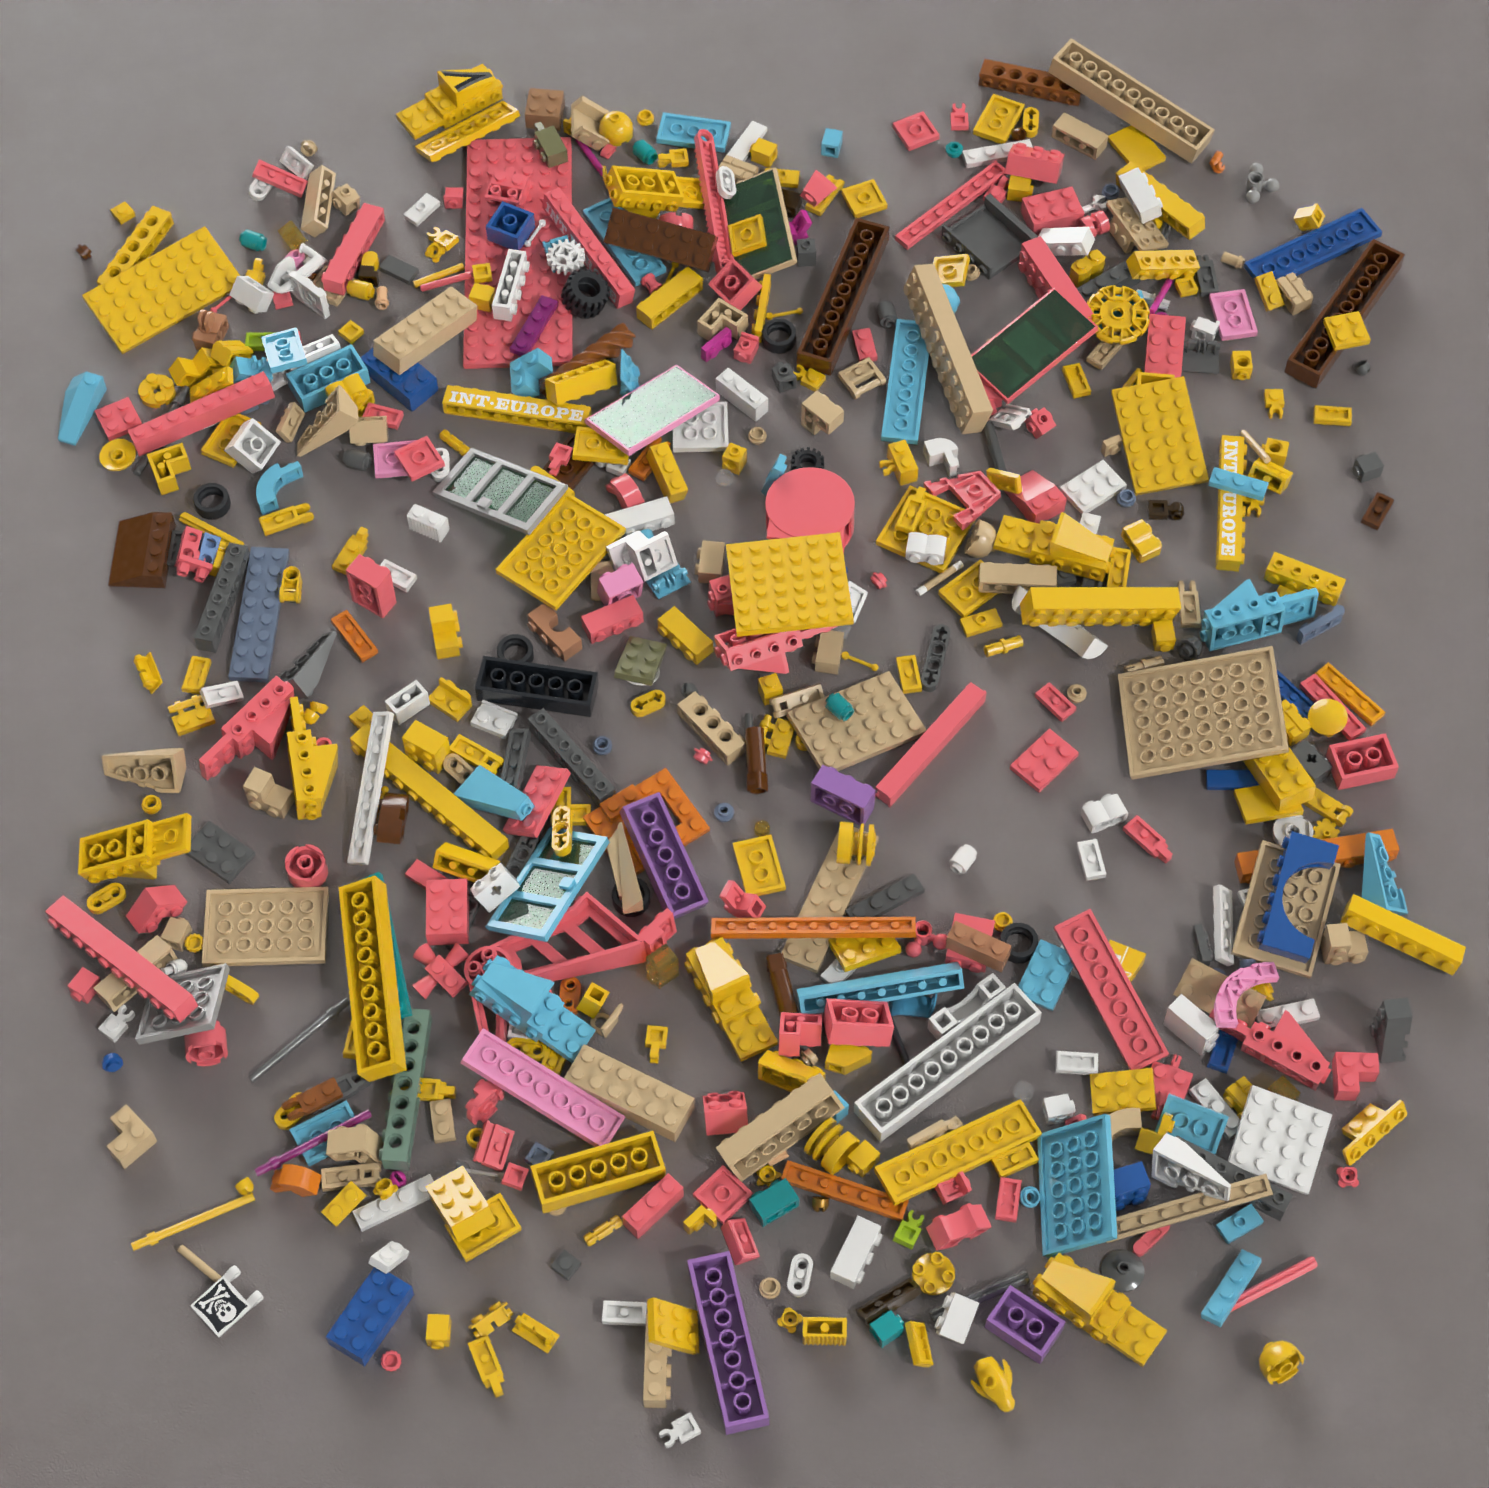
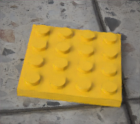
M911 485L876 540V545L905 558L909 534L895 530V526L908 496H915L918 488ZM925 492L924 499L927 500L915 532L947 537L943 564L931 565L925 561L918 562V564L936 572L944 573L974 522L962 530L953 520V515L965 509Z

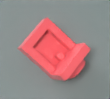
M963 1171L957 1173L955 1178L937 1184L934 1187L943 1205L965 1196L972 1190L970 1181Z

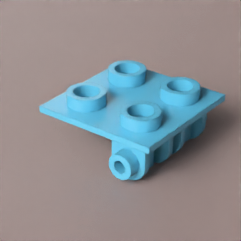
M622 349L620 394L623 397L640 387L638 383L640 370L632 362L631 357Z
M678 564L647 580L646 583L655 596L660 599L686 586L691 581L687 577L688 572L686 568H681Z

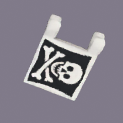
M235 1265L190 1305L219 1338L264 1298L259 1291H255L245 1300L230 1282L241 1274V1271Z

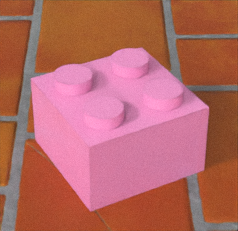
M633 563L629 565L624 564L618 567L616 571L612 573L606 572L600 576L597 594L604 606L634 595L636 599L642 594L644 582Z

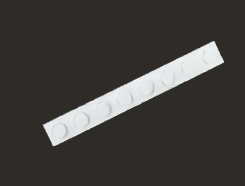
M390 711L373 712L347 861L350 865L369 864L374 825L376 823L394 714Z

